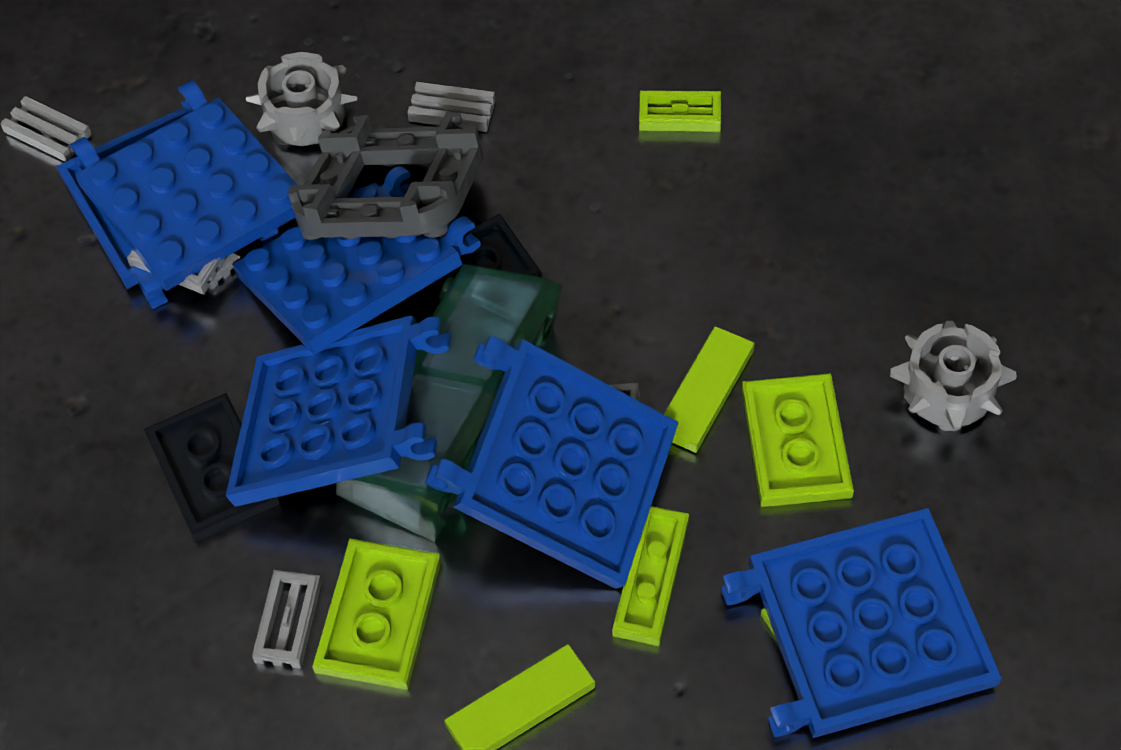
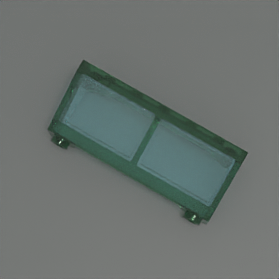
M463 264L455 278L449 276L440 291L439 300L441 302L432 317H439L441 320L438 335L450 332L452 335L450 349L440 354L417 350L406 427L413 423H424L426 425L424 440L436 438V456L423 461L401 457L398 469L336 483V495L435 542L445 524V519L441 518V513L446 511L450 502L453 503L457 494L434 489L425 483L431 465L438 466L443 458L454 462L467 471L505 373L501 370L482 367L473 361L478 345L480 343L486 345L488 337L494 336L503 340L512 348L522 339L539 348L541 345L545 346L554 330L562 285L547 278Z

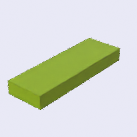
M716 326L714 327L664 415L679 422L672 443L697 453L753 354L754 342Z
M654 506L650 507L625 586H623L612 629L613 637L655 646L660 645L689 523L688 513Z
M567 644L444 720L445 726L461 750H497L595 688V681L570 645Z

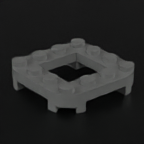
M446 112L439 127L372 129L369 115L353 117L355 124L353 127L333 134L329 130L322 132L318 137L322 153L304 185H290L288 191L297 224L303 238L307 240H314L320 237L356 239L359 237L384 236L386 238H397L421 234L429 238L442 236L449 229L448 223L459 213L483 160V151L477 126L462 122L461 114L457 112ZM398 164H420L422 166H430L423 182H411L404 197L347 198L364 165L392 167Z

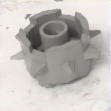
M297 52L281 56L282 63L275 66L268 65L262 71L257 83L259 93L246 97L247 102L262 105L264 114L256 126L257 130L260 132L271 131L273 139L280 145L307 146L319 144L318 137L322 132L329 130L333 134L341 129L340 127L345 117L344 104L358 100V95L341 91L340 81L346 72V68L343 65L331 67L323 62L322 56L314 53Z
M946 321L944 328H942L943 324H937L922 332L919 338L910 334L905 336V340L912 350L910 360L890 368V377L904 383V398L910 404L908 408L910 412H916L924 419L937 424L944 431H957L962 426L970 425L982 418L987 411L997 415L1003 412L994 397L997 387L1016 380L1017 375L1016 371L1001 365L999 359L1000 350L994 336H989L987 333L968 324H965L964 329L957 328L953 321Z

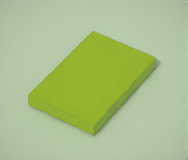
M831 373L742 381V396L760 506L767 507L852 499L854 490Z
M350 538L312 666L314 672L408 690L441 565L440 554Z

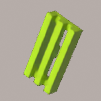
M640 90L639 131L720 132L721 91ZM648 106H672V107H648ZM688 106H709V107H712V108L688 107Z

